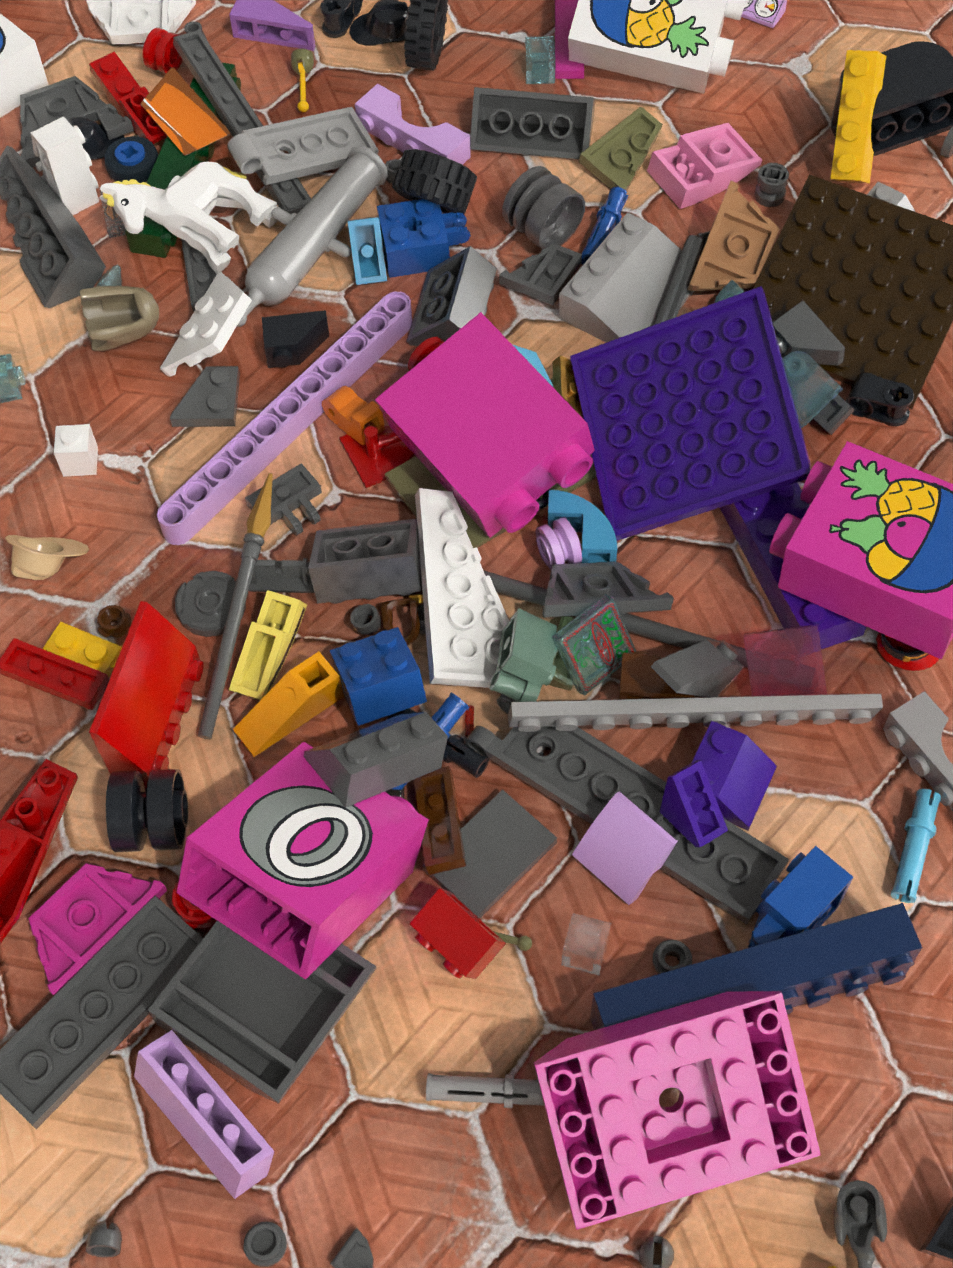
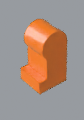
M342 386L322 401L323 410L328 418L363 446L366 444L364 436L365 424L368 423L376 427L378 435L385 430L383 414L377 403L374 401L367 403L358 397L350 387Z

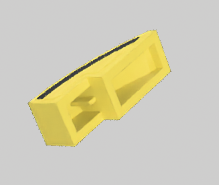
M267 590L257 622H251L229 690L259 700L270 691L292 647L307 604L301 600Z

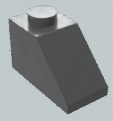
M804 301L773 322L781 354L784 353L790 361L836 366L843 362L845 347Z

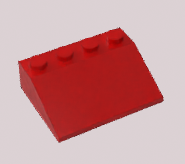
M140 601L89 733L110 774L112 772L140 771L147 788V782L152 770L168 769L169 758L167 756L171 745L175 746L179 740L181 732L180 721L183 713H188L192 703L191 691L194 683L199 682L202 677L204 663L200 660L196 646L155 608L144 601Z

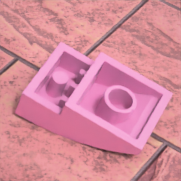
M729 123L680 135L676 146L653 151L647 172L679 209H682L727 189L730 181L737 183L759 167L762 159Z

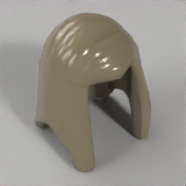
M97 286L79 291L83 315L87 319L85 322L89 332L88 338L93 351L110 350L136 341L149 334L159 320V306L153 295L144 288Z

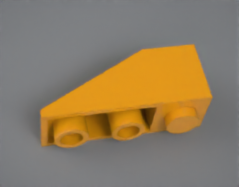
M318 651L289 670L233 728L234 733L253 757L257 756L342 699L344 694L340 676Z

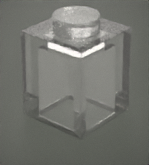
M572 913L562 950L561 965L600 976L609 941L611 923Z

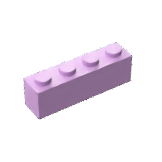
M172 1030L138 1051L134 1078L234 1199L268 1175L274 1150Z

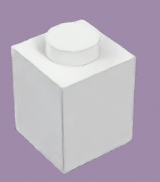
M90 424L56 426L54 455L63 477L97 474L98 446Z

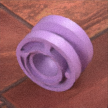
M562 517L554 520L553 529L547 524L536 528L537 547L543 561L550 570H552L553 565L565 564V561L568 564L582 562L580 540L575 529L566 518Z

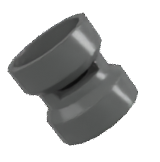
M768 163L759 169L758 184L755 189V199L759 204L765 207H776L783 203L789 179V172L786 167L778 163Z

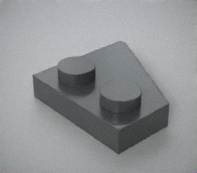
M205 367L170 416L172 427L235 426L240 382L239 367Z

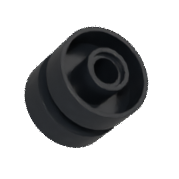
M179 769L152 770L147 782V788L140 771L112 772L108 779L106 791V824L112 850L115 853L142 851L147 839V833L154 850H177L183 848L189 811L188 798L181 771Z

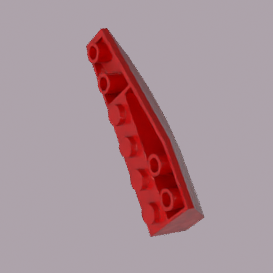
M45 759L0 820V944L22 913L78 779L76 773L48 759Z

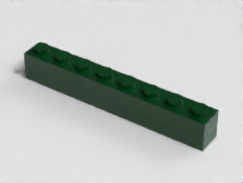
M222 63L239 90H241V80L237 77L235 64ZM193 77L190 87L223 124L224 122ZM167 136L146 183L151 187L165 190L175 176L179 175L182 177L197 164L207 162L208 158H212L215 142L188 155H183ZM144 216V227L138 234L129 233L125 229L132 253L166 258L170 247L174 246L177 240V236L147 216Z

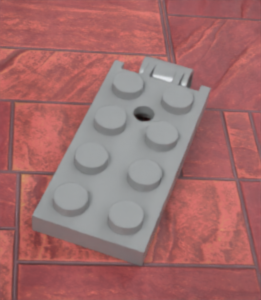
M352 106L243 130L241 134L234 136L227 146L243 174H252L257 170L263 171L265 174L263 177L265 185L340 168L348 160L347 156L351 148L362 146L371 149L377 155L379 152ZM281 150H285V151H287L289 154L283 153V152H281Z

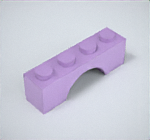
M379 84L375 85L355 103L356 114L367 132L403 153L404 150L408 149L424 150L449 158L462 165L471 158L469 134L447 122L433 127H418L409 124L402 119L400 96Z

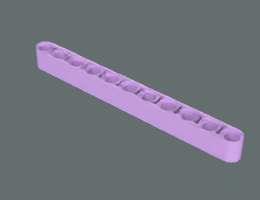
M396 291L384 296L160 506L157 518L164 539L168 543L181 545L188 542L324 412L322 401L342 386L350 387L410 330L412 310L409 296L403 292Z

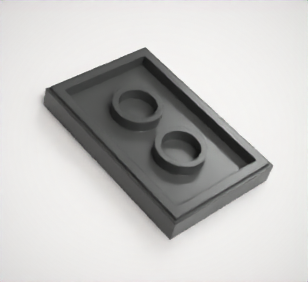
M502 789L461 828L466 866L429 876L440 887L452 892L476 916L481 918L557 844V837ZM423 864V871L428 874L425 864Z

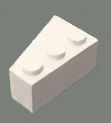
M63 116L31 132L34 154L40 158V161L36 163V168L39 172L43 171L41 178L55 192L71 214L75 215L98 203L99 199L96 189L99 188V185L89 169L92 166V162L88 153L83 149L82 144L85 143V138L79 127L76 125L72 127Z

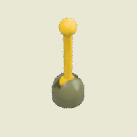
M301 48L291 53V66L294 72L300 75V102L297 108L300 112L304 113L309 109V104L306 102L305 74L310 73L313 69L314 55L311 51Z

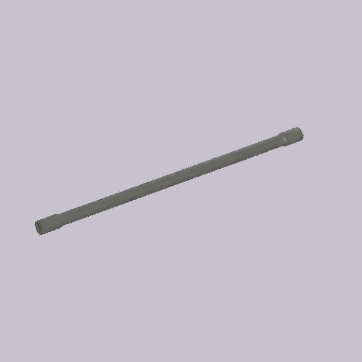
M483 570L486 576H490L497 593L544 606L547 589ZM613 613L608 614L607 617L609 619L612 616L614 619L610 623L604 624L615 628L613 624L615 620L620 630L622 628L625 629L624 631L683 649L706 639L721 642L629 613L619 615L617 619V614L616 616ZM595 614L589 617L578 615L577 617L591 621V618L597 616L592 621L603 624L602 619L605 614H600V616ZM730 644L738 652L739 655L736 659L744 667L776 676L780 680L803 687H811L816 667L789 659H779Z

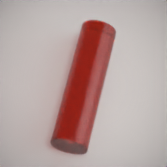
M468 705L470 708L465 711V738L474 730V706Z

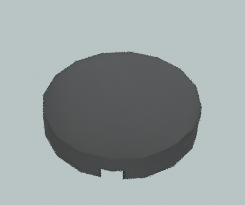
M207 571L194 575L193 580H190L187 584L184 582L175 597V611L183 627L195 635L204 637L222 635L236 584L234 578L227 573Z

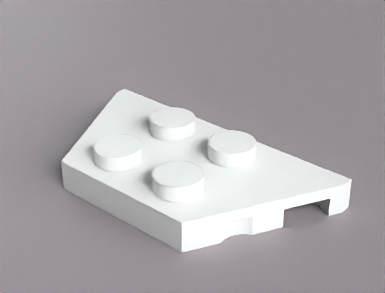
M86 0L89 12L111 44L114 45L145 43L148 34L154 28H161L175 33L195 6L196 0Z
M222 272L217 273L205 295L197 301L194 313L189 321L181 327L180 336L161 365L160 370L168 377L175 375L177 367L184 362L192 367L203 359L220 353L252 300Z

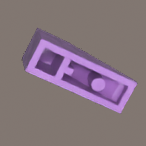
M236 0L229 14L234 38L311 51L315 50L313 24L274 0Z

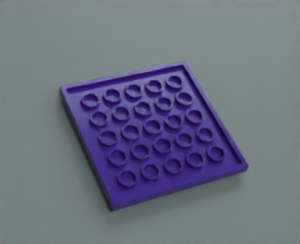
M761 286L570 356L583 417L588 424L595 449L592 457L604 511L614 530L616 541L806 480L812 469L766 296Z

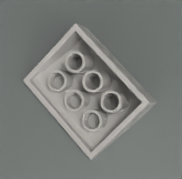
M627 212L559 293V319L606 343L653 326L682 250L655 225ZM686 291L681 307L694 291Z

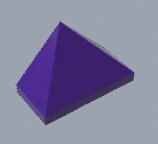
M696 760L668 776L659 812L695 847H702L728 831L701 760Z

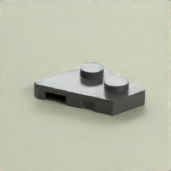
M554 243L543 249L538 255H532L523 260L522 267L509 273L507 270L501 272L499 284L554 305L559 297V293L582 263V254Z

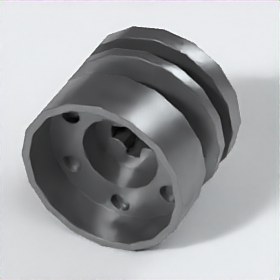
M542 166L532 167L521 174L509 189L502 206V215L505 221L511 226H515L519 232L525 233L528 239L542 250L554 243L561 246L567 242L575 233L585 212L583 196L569 185L562 183L557 176L552 175L548 169Z

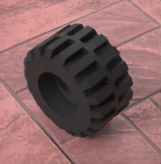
M408 149L404 150L392 188L400 196L410 201L425 199L438 204L441 207L442 213L461 212L465 214L477 176L466 166L449 158L424 150Z

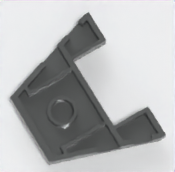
M76 76L20 95V122L22 125L21 157L32 168L36 167V163L40 161V158L34 154L31 132L63 116L67 121L75 117H85L93 122L99 121L109 140L134 131L132 122L128 117L119 115L113 105L104 103L94 90Z

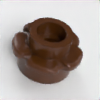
M117 605L104 607L97 617L98 632L106 638L110 636L113 638L124 636L127 633V628L132 624L130 614L125 613L124 609Z

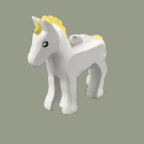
M216 162L199 163L182 177L179 175L175 176L165 190L151 187L146 182L138 183L134 179L105 183L100 187L103 195L99 199L106 202L108 206L114 207L115 212L120 216L125 229L129 233L138 234L144 227L143 218L147 216L163 225L175 236L185 240L193 248L199 250L206 257L209 266L216 274L222 272L229 265L231 257L226 252L238 245L239 235L209 216L215 206L244 209L248 212L250 221L256 226L263 222L264 225L270 228L277 222L271 215L272 210L278 207L276 206V201L256 193L249 181L246 180V175H243L241 172H232Z

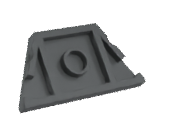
M619 562L555 564L552 566L542 615L544 618L578 615L589 617L597 613L606 614L609 610L611 611L610 614H616L614 613L615 610H612L613 607H608L607 609V605L610 606V603L614 604H611V606H615L614 609H616L617 615L629 612L671 610L674 598L667 592L657 595L650 591V581L632 573L629 568Z

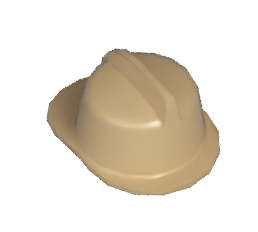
M8 535L5 537L6 541L13 545L11 558L12 574L26 579L44 580L59 571L65 557L80 556L89 551L87 545L72 539L54 537L29 538L18 535Z

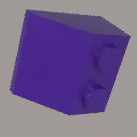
M711 721L692 763L696 760H701L723 818L735 826L749 831L777 765L747 735Z

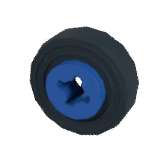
M124 137L108 147L105 153V167L114 181L122 182L123 180L130 181L134 179L138 183L146 182L158 158V152L153 143L143 137Z

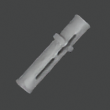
M431 1073L427 1075V1101L504 1104V1108H513V1104L544 1106L538 1080L514 1079V1074H506L505 1078L433 1075Z

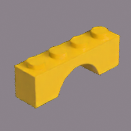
M847 50L831 171L832 180L870 183L874 154L871 143L872 115L877 95L882 89L886 56L879 51Z

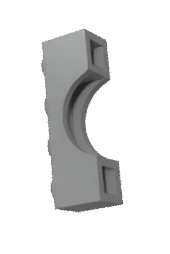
M924 691L890 712L883 730L889 743L894 748H899L908 758L913 771L918 776L924 777L932 786L934 792L941 795L940 802L945 806H949L953 811V764L945 755L941 741L942 732L949 718Z

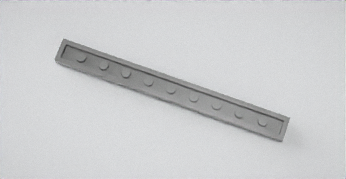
M881 694L511 702L508 722L509 727H518V730L522 732H534L540 730L541 727L555 726L558 731H572L577 729L578 726L593 725L595 730L613 729L615 725H630L632 729H646L652 727V724H667L668 728L687 727L689 723H703L705 727H709L711 721L721 725H725L726 722H740V725L745 727L757 726L762 724L763 721H776L777 725L788 726L797 724L799 720H813V724L825 725L835 722V719H849V723L862 724L870 722L883 708Z

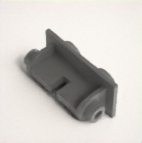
M304 558L303 561L258 560L255 563L249 591L267 592L269 590L272 592L314 593L308 570L310 561H308V558Z

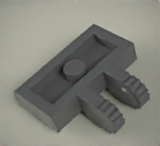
M302 463L272 481L271 524L283 518L287 527L296 536L303 532V528L299 519L292 513L293 510L300 507L303 514L312 524L321 521L317 509L310 502L311 499L322 493L321 485ZM262 488L245 498L247 506L251 510Z

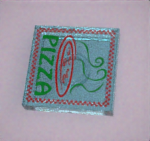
M604 595L552 636L577 692L584 696L621 667L623 653L636 651L615 600L608 595Z

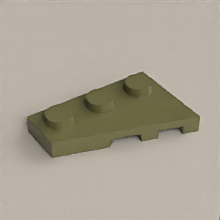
M639 107L582 152L579 162L610 189L620 187L627 192L659 136L663 124L644 108Z

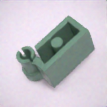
M518 608L502 631L497 670L492 677L489 689L513 699L514 702H536L542 685L548 686L556 671V666L553 665V658L559 645L555 641L557 626Z

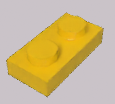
M60 621L43 649L106 673L110 677L122 647Z

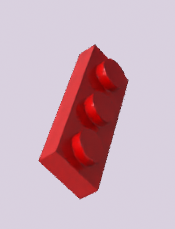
M13 638L0 658V674L90 710H93L109 682V677L106 673Z

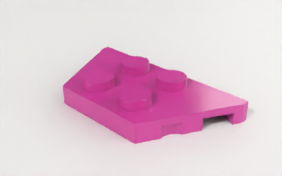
M88 863L82 866L28 918L33 936L38 945L37 951L40 961L44 966L50 993L54 996L154 896L160 898L167 892L165 885L157 880L148 882L133 878L132 874L120 871L108 872L103 867Z

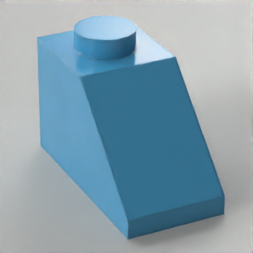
M379 217L347 220L356 285L387 281Z

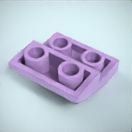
M619 791L594 820L572 855L623 901L630 905L637 900L653 873L663 866L678 841Z

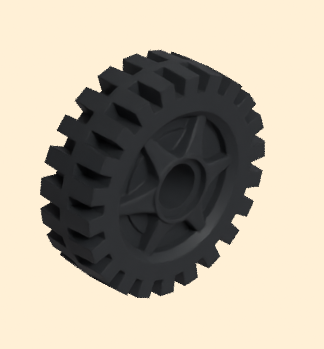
M410 0L408 18L406 20V41L404 43L405 62L408 67L432 71L436 69L444 42L443 36H445L448 0Z

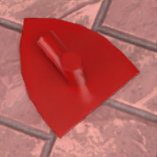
M385 426V430L379 435L376 427H366L364 430L366 444L364 446L348 434L339 437L365 488L385 481V473L412 459L414 453L390 426Z

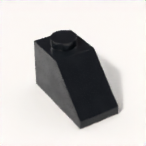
M326 310L262 317L264 349L268 368L300 365L329 337Z

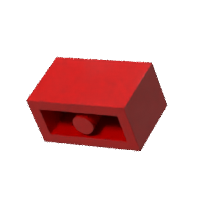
M442 888L436 891L409 923L418 932L415 939L428 951L433 952L436 949L446 959L442 964L459 979L463 975L467 978L477 979L506 945V942L452 892Z

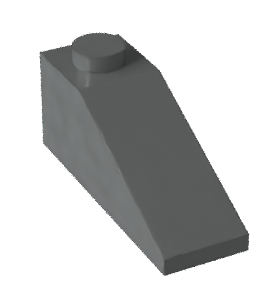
M706 639L655 661L651 668L676 693L711 698L717 697L744 666L736 659L739 655L738 652L726 641L716 642Z

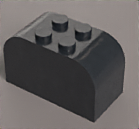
M918 41L881 52L886 56L882 89L877 95L872 115L871 143L874 151L873 157L946 132L952 128L953 56L942 46L931 42ZM844 70L841 73L831 119V130L835 137Z

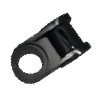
M324 0L320 5L321 13L324 15L323 33L330 38L344 36L355 17L359 15L363 0Z
M865 372L856 376L845 401L855 410L852 413L853 415L897 427L908 421L910 414L908 406L913 402L914 393L904 383L894 382ZM899 392H901V399L897 401ZM894 408V417H891V412Z

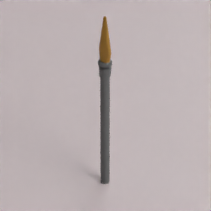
M272 473L268 474L246 521L247 534H245L243 539L245 543L243 544L241 554L242 561L197 735L203 739H212L255 563L258 561L261 546L264 544L263 537L271 524Z

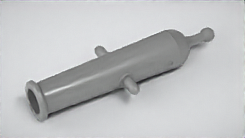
M362 146L351 148L347 156L348 160L298 214H290L278 207L272 210V217L286 226L251 263L247 271L245 286L249 293L248 297L252 301L236 327L245 325L247 316L257 305L271 306L285 301L325 251L329 252L331 250L342 257L350 256L351 248L336 238L347 224V220L352 218L375 187L385 184L388 172L380 156L371 149Z

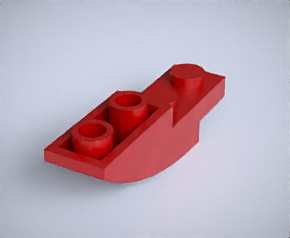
M115 51L89 63L90 71L105 90L108 102L117 109L119 115L122 117L126 116L131 120L134 133L151 141L153 144L167 138L165 132L141 105V102L149 94L145 86L140 87Z

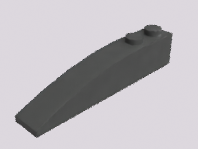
M6 146L0 156V196L2 200L7 201L8 223L14 224L16 231L13 240L15 246L20 247L23 254L20 259L21 267L44 307L52 308L80 296L79 291L81 289L93 288L101 278L106 266L79 223L60 198L12 147Z

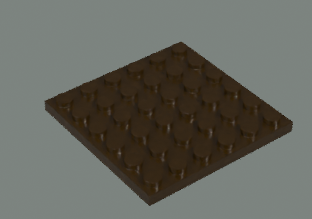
M809 175L754 288L762 287L772 322L804 301L845 347L844 359L841 364L836 366L790 361L784 353L781 356L790 363L798 366L802 363L816 373L850 386L853 385L858 374L865 372L894 382L904 383L913 390V402L908 406V408L913 409L953 323V225ZM899 392L897 401L901 399V392Z

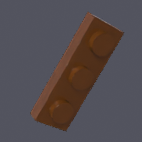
M447 766L414 779L418 813L429 819L422 840L425 867L429 875L466 866L453 774L450 767Z

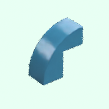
M549 490L548 526L553 529L554 520L564 517L576 532L582 533L581 563L616 562V536L605 515L596 506L582 497L564 491Z

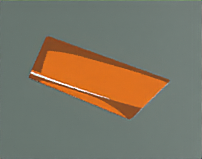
M171 68L141 102L143 108L183 155H188L230 135L229 130L174 68Z

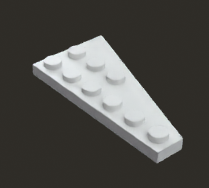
M419 488L415 494L430 684L489 688L492 677L497 670L501 634L509 619L490 576H486L480 564L482 558L477 547L473 548L466 532L468 526L453 492Z

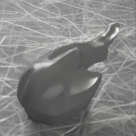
M857 1180L847 1183L839 1191L834 1209V1229L836 1240L841 1246L844 1245L846 1235H848L851 1248L857 1257L859 1268H872L875 1254L871 1248V1242H873L876 1236L884 1243L887 1236V1217L884 1200L880 1192L874 1185L866 1181Z

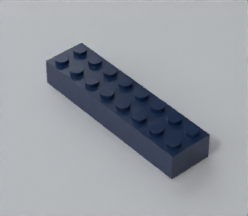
M900 903L593 993L590 1019L594 1030L721 993L746 991H780L783 995L788 1015L793 1012V1007L807 1003L809 1008L818 1007L831 1000L830 996L845 992L847 997L854 996L866 991L869 988L868 985L882 981L883 985H891L906 978L905 974L909 968L914 965V961L923 947L904 904Z

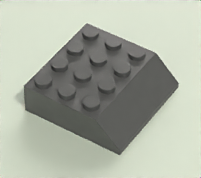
M217 921L147 1011L156 1025L166 1032L172 1030L183 1044L241 1085L279 1104L377 968L374 964L341 944L305 980Z

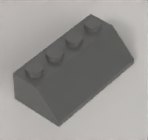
M474 87L470 149L579 159L580 154L590 147L596 99L594 97Z

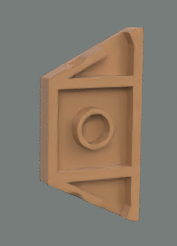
M730 181L687 290L705 291L754 288L771 253L780 229L770 218L762 214L761 209L753 200L749 203L738 191V184L734 181Z

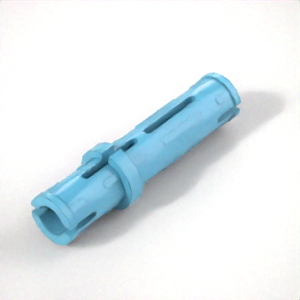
M930 789L917 790L912 816L906 821L904 827L907 836L894 886L890 894L895 900L899 899L901 894L900 902L914 903L916 901V894L929 842L935 836L937 830L934 821L938 805L941 801V795L934 792L933 798H930L932 792Z

